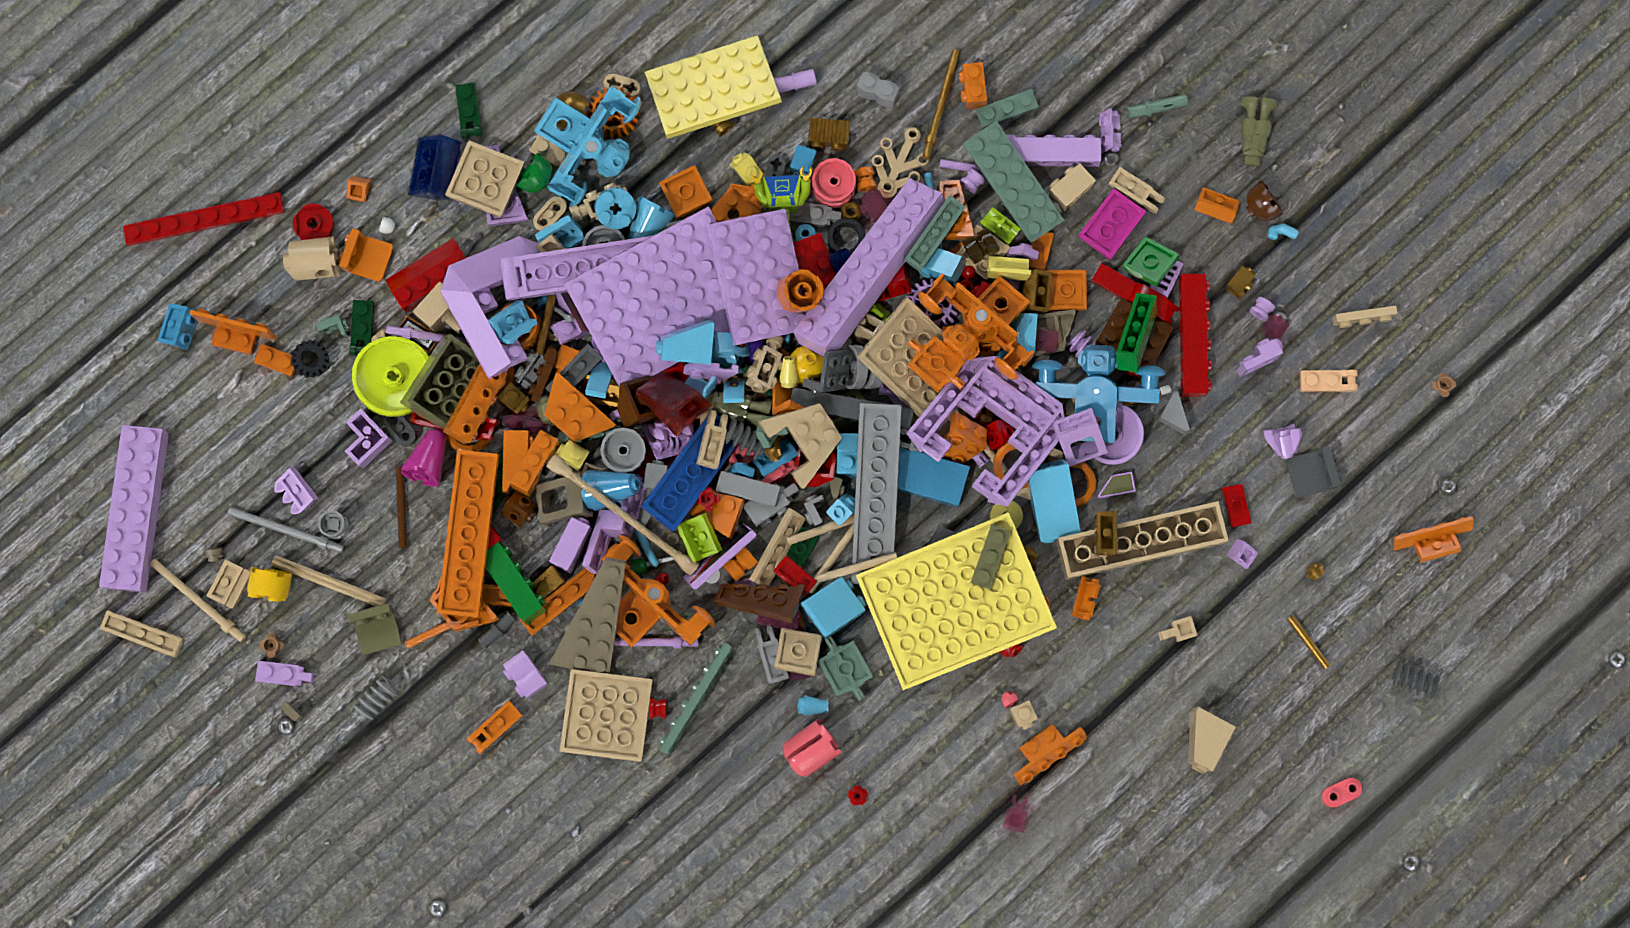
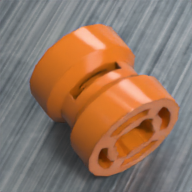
M862 167L854 171L858 181V192H867L877 188L876 181L873 179V167Z

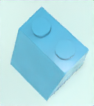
M705 320L660 336V341H656L655 353L659 355L658 357L661 360L711 364L715 323L711 320Z
M841 576L801 603L802 608L824 639L829 638L865 612L864 606H866V603L860 595L856 597L852 592L854 587L848 578L844 580Z

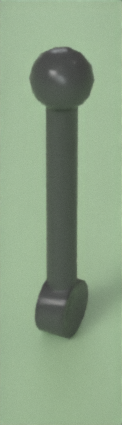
M477 232L475 234V239L464 254L466 258L478 240L482 239V233Z

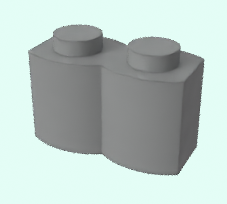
M863 72L857 84V93L865 99L875 100L881 106L893 108L899 96V87L891 81L880 80L873 73Z

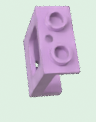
M1092 408L1053 422L1069 467L1108 453ZM1088 437H1093L1095 442L1087 441L1070 447L1072 443Z

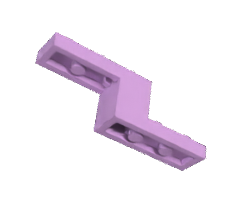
M634 474L640 480V489L637 494L624 499L621 508L637 520L646 490L643 488L644 479L639 474ZM600 510L582 566L592 574H597L603 564L601 559L606 555L611 537L624 535L632 538L633 526L629 525L627 521L625 522L612 510Z

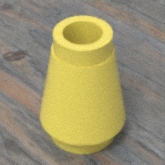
M792 356L783 358L779 382H781V386L784 388H794L797 386V382H799L795 357Z

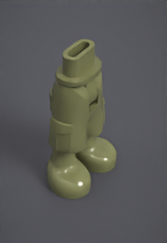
M1254 96L1240 98V105L1247 110V118L1243 119L1241 124V134L1243 136L1242 156L1245 157L1244 165L1260 166V160L1264 157L1267 139L1271 134L1272 122L1268 118L1270 112L1277 108L1278 102L1270 98H1262L1260 100V119L1257 121L1256 111L1259 98Z
M718 391L711 393L701 405L710 408L709 411H716L718 415L727 414L730 421L734 419L737 420V423L748 421L756 426V431L760 426L758 422L765 417H770L772 413V399L757 402L752 401L751 396L745 395L744 403H723L724 392ZM752 409L761 412V414H754L748 411Z

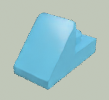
M839 433L842 438L837 444V474L857 475L858 434Z

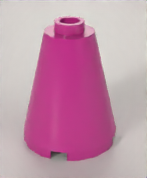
M433 428V430L426 432L402 465L401 473L414 482L417 479L423 481L422 485L437 487L439 485L447 436L444 435L443 430Z

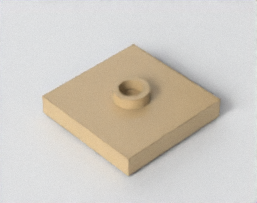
M781 627L774 669L815 676L822 635Z

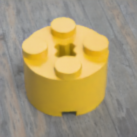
M251 567L247 586L248 597L266 598L268 596L267 600L286 601V598L289 596L292 573L269 568L260 570L259 567Z

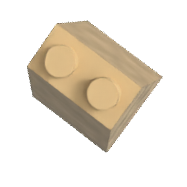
M1200 707L1192 708L1190 712L1188 762L1192 764V769L1203 774L1213 772L1236 727Z

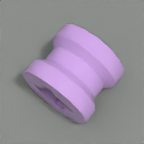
M970 168L967 171V176L963 177L960 182L965 189L975 194L978 190L977 187L982 185L985 179L977 171Z
M1258 297L1256 305L1252 306L1249 311L1257 319L1266 322L1269 318L1268 314L1273 312L1275 306L1267 299Z

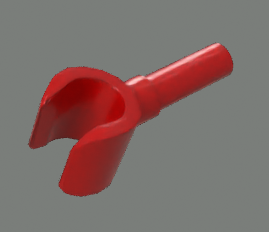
M680 362L678 365L663 370V374L674 371L683 373L684 366L689 362Z

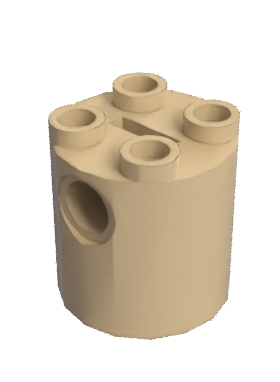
M335 237L289 242L288 251L283 254V264L285 270L294 281L340 276V267L336 261L339 258L340 252L339 248H336Z

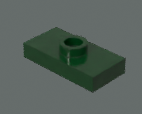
M801 526L797 534L807 531L808 529ZM819 535L792 544L786 555L803 568Z

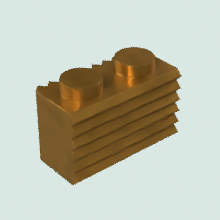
M811 117L808 145H811L813 149L819 150L823 149V147H831L833 151L848 149L850 121Z
M1037 269L1031 270L1030 277L1027 281H1024L1023 296L1030 301V304L1023 312L1039 314L1049 311L1048 303H1050L1049 295L1052 272Z
M1097 512L1094 516V538L1096 539L1094 541L1096 543L1094 545L1096 547L1094 554L1096 556H1115L1117 554V512Z

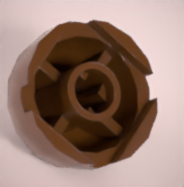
M1263 180L1250 188L1246 198L1248 206L1245 208L1251 217L1256 216L1261 221H1271L1283 214L1280 205Z

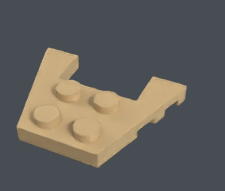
M819 403L758 422L769 438L787 427L808 460L791 472L802 489L807 486L842 438Z

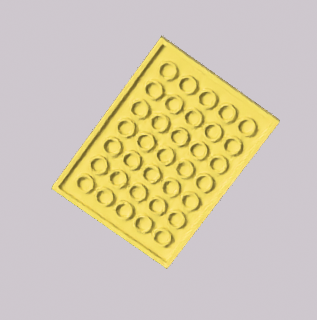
M1009 512L856 575L903 690L1057 628ZM991 524L1010 530L1011 534L991 590L972 584L971 580Z

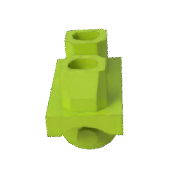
M993 207L980 222L983 227L988 228L992 234L1007 245L1012 242L1021 230V228Z

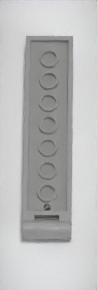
M860 402L852 565L871 560L872 556L878 558L892 554L895 550L902 406L899 404ZM872 568L852 573L851 584H859L856 575Z

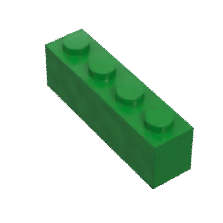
M1136 293L1116 352L1118 370L1138 373L1157 315V297L1155 295Z
M497 542L487 551L486 568L522 622L528 625L547 611L544 607L546 602L540 594L536 595L532 590L535 588L529 577L524 578L522 575L524 570L519 562H513L511 559L513 553L508 546L505 545L503 547Z

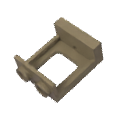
M580 473L576 474V475L580 476V478H582V476H583V475L580 474ZM563 477L536 485V500L539 509L537 516L540 524L553 528L552 523L571 517L581 516L585 519L593 517L592 509H588L583 502L581 486L579 487L570 478ZM566 487L567 507L551 513L549 490Z

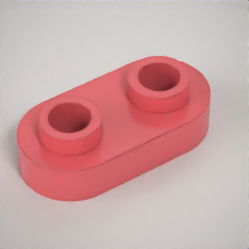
M1355 778L1344 779L1326 787L1321 793V800L1327 807L1340 806L1359 797L1362 793V785ZM1351 784L1355 787L1354 792L1349 791V786ZM1331 793H1334L1336 795V799L1334 801L1330 799Z

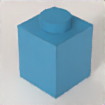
M797 145L790 166V172L793 175H800V169L804 166L803 172L809 174L810 166L812 168L814 166L817 151Z

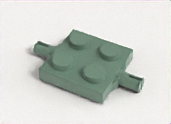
M833 636L829 637L830 641L828 638L825 639L830 649L829 653L817 661L837 697L845 692L853 691L859 702L866 698L860 686L865 681L871 679L873 675L854 641L844 646H837Z

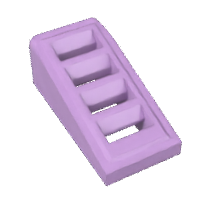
M1177 261L1174 265L1177 269L1171 268L1169 271L1174 274L1173 277L1168 274L1164 277L1170 280V283L1163 280L1160 282V284L1168 287L1167 290L1159 286L1155 287L1152 284L1150 288L1168 298L1184 264Z

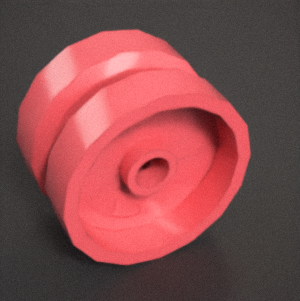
M837 158L827 159L819 163L814 169L812 188L816 200L822 205L832 208H839L845 203L850 202L856 190V177L854 170L847 162Z

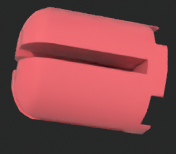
M820 718L785 741L782 746L783 755L789 761L791 768L795 773L803 777L809 776L842 753L840 749L836 750L839 745L831 733L825 729L823 724L820 726L823 723Z

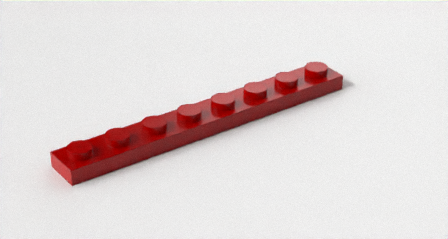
M278 192L123 225L126 245L133 246L283 214L285 211L282 195Z

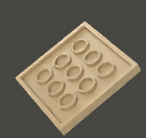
M571 669L559 752L642 762L653 679Z

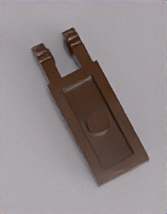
M553 346L545 349L543 354L544 363L543 365L539 364L535 374L538 376L536 383L532 382L528 394H530V400L534 402H539L558 353Z

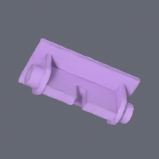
M1112 108L1102 112L1099 118L1103 153L1109 149L1117 152L1120 151L1121 133H1114V130H1120V115L1118 111H1112Z

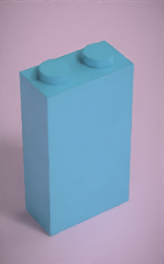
M1061 459L1042 463L1027 483L1037 536L1040 542L1052 543L1060 537L1081 533L1067 461Z

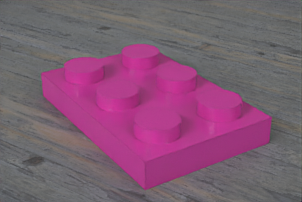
M1113 188L1080 232L1078 238L1111 260L1146 211Z

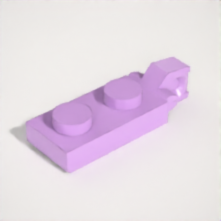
M258 661L255 681L302 686V681L314 682L315 674L305 673L304 667L298 665Z

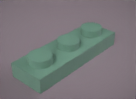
M1032 89L980 107L975 112L982 129H985L995 121L999 124L1037 110L1039 106Z

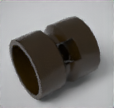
M988 228L978 232L977 237L971 236L962 241L968 256L974 264L984 260L986 254L991 256L999 251V247ZM980 241H983L986 247L983 250L979 244Z

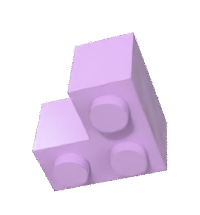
M362 409L346 422L359 438L345 452L362 469L393 442Z

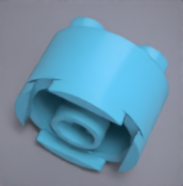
M609 187L603 190L595 200L594 207L597 218L608 228H624L635 217V201L630 193L621 187ZM617 203L620 207V210H617L616 213H613V210L610 208V206H614V204Z

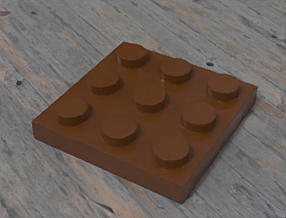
M1121 297L1095 345L1112 346L1117 351L1133 303ZM1157 317L1155 318L1139 367L1154 365L1174 326Z

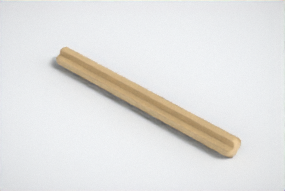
M274 556L271 565L373 606L386 604L387 599L295 562L279 556Z

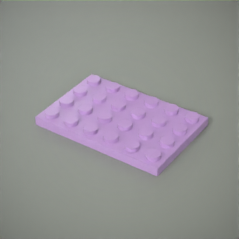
M782 209L706 225L733 345L794 333L793 331L808 311L801 313L786 311L782 308L777 298L778 282L785 275L799 270L786 210Z

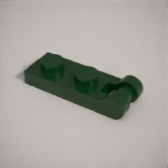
M473 82L455 85L462 139H467L468 136L473 135L481 137L482 128L476 84ZM467 124H474V127L467 128Z
M353 300L350 356H357L366 345L371 343L374 319L373 300ZM358 341H365L364 346H358Z

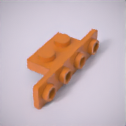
M1472 516L1467 518L1461 517L1456 521L1442 522L1433 527L1420 528L1410 533H1401L1394 537L1393 549L1396 551L1414 546L1421 562L1461 552V546L1456 535L1471 531L1474 519Z
M1052 724L1019 747L1029 763L1014 773L1018 784L1021 786L1024 783L1030 782L1035 775L1047 770L1058 759L1064 758L1073 748L1081 746L1087 739L1084 730L1079 727L1063 738Z

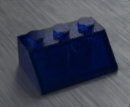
M442 134L418 139L408 191L409 196L438 201L450 199L445 194L456 171L461 141Z

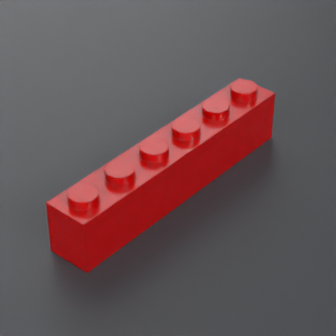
M1181 274L1179 277L1181 397H1206L1208 391L1212 389V381L1208 379V371H1211V359H1208L1211 341L1207 339V332L1210 331V319H1207V312L1210 310V300H1206V292H1209V280H1206V274Z

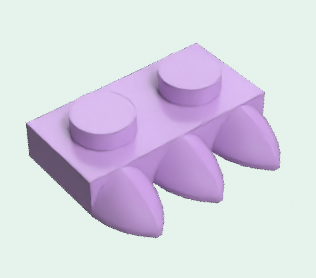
M684 416L675 417L671 421L657 420L654 422L655 424L648 425L649 433L654 438L665 440L668 436L679 437L681 433L686 435L694 433L693 422Z
M290 467L276 481L274 491L283 492L285 490L283 503L294 501L291 506V514H298L307 510L318 499L295 467Z

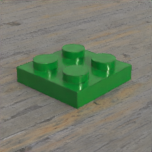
M1145 236L1124 262L1123 270L1157 287L1178 261L1179 254Z

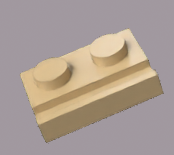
M225 559L206 596L235 610L248 584L250 571Z

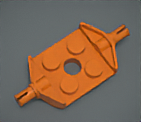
M731 183L730 188L711 209L716 222L731 220L728 218V213L733 210L739 213L738 218L760 214L763 209L756 197L754 184L748 187Z

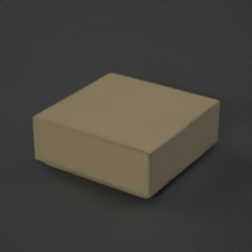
M285 701L280 706L293 721L300 722L305 717L290 702Z

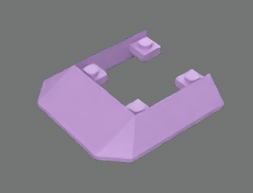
M520 236L449 265L440 291L488 379L506 372L508 368L527 359L518 340L502 347L484 314L496 309L498 306L490 289L503 284L500 259L541 253L536 247L537 242ZM529 274L526 277L530 279L532 275ZM569 293L552 294L556 296L555 303L558 309L567 315H572L574 318L570 323L565 319L552 325L551 329L560 345L589 335L590 332Z
M996 356L975 358L973 361L967 360L958 371L957 377L966 383L962 389L959 390L952 382L947 384L909 429L907 434L920 453L924 451L939 462L951 448L952 444L937 433L958 407L974 418L984 406L1016 429L1009 438L1008 443L1023 454L1002 480L984 469L972 487L987 497V502L1008 507L1059 442L1053 422L1065 418L1061 402L1019 372L1015 371L1018 375L1017 380H1011L1003 376L995 366L994 360Z

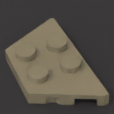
M1075 309L1037 315L1034 357L1064 352L1076 313Z

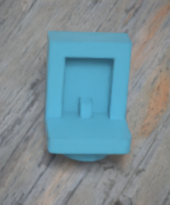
M846 493L838 498L826 513L841 526L849 517L855 514V498Z

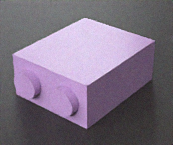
M579 516L577 520L571 517L549 560L551 564L570 574L574 572L593 533L589 521Z

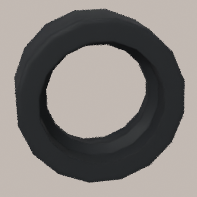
M850 218L834 222L828 231V246L831 252L838 257L849 258L865 237L862 225ZM843 227L854 229L858 235L856 246L850 250L841 249L835 243V234Z

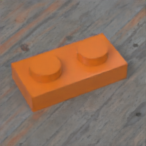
M263 344L260 345L254 360L255 364L293 377L295 373L291 363L292 355Z

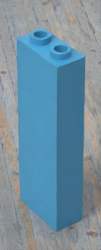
M899 447L897 491L958 508L970 467L945 459L937 462L927 454ZM841 474L856 479V475Z

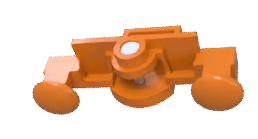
M618 535L617 537L621 543L614 550L611 549L601 559V562L603 563L606 557L627 561L633 553L640 557L641 552L636 543L629 537ZM626 564L623 583L631 590L621 599L616 634L631 648L660 618L690 646L701 635L700 632L708 624L715 628L713 617L700 606H692L696 614L689 621L682 618L670 607V596L662 583L653 579H641ZM629 613H633L637 617V622L633 625L625 621V616Z

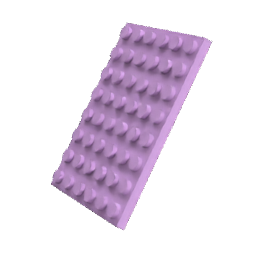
M709 207L564 283L619 387L620 383L648 375L652 377L678 363V361L661 360L658 357L659 355L655 353L656 341H660V336L705 320H711L715 323L714 333H731L706 226L717 223Z

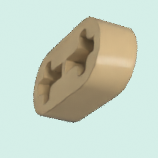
M609 74L604 79V86L607 89L610 88L608 82L616 80V83L621 86L614 85V87L617 89L623 88V93L629 91L624 86L631 88L632 85H635L636 91H632L629 98H636L641 94L640 84L634 79L617 74Z

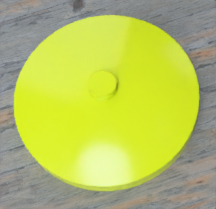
M388 336L372 341L360 351L353 364L352 384L357 397L368 409L383 416L398 417L412 413L413 411L401 404L400 401L429 356L418 344L406 338Z

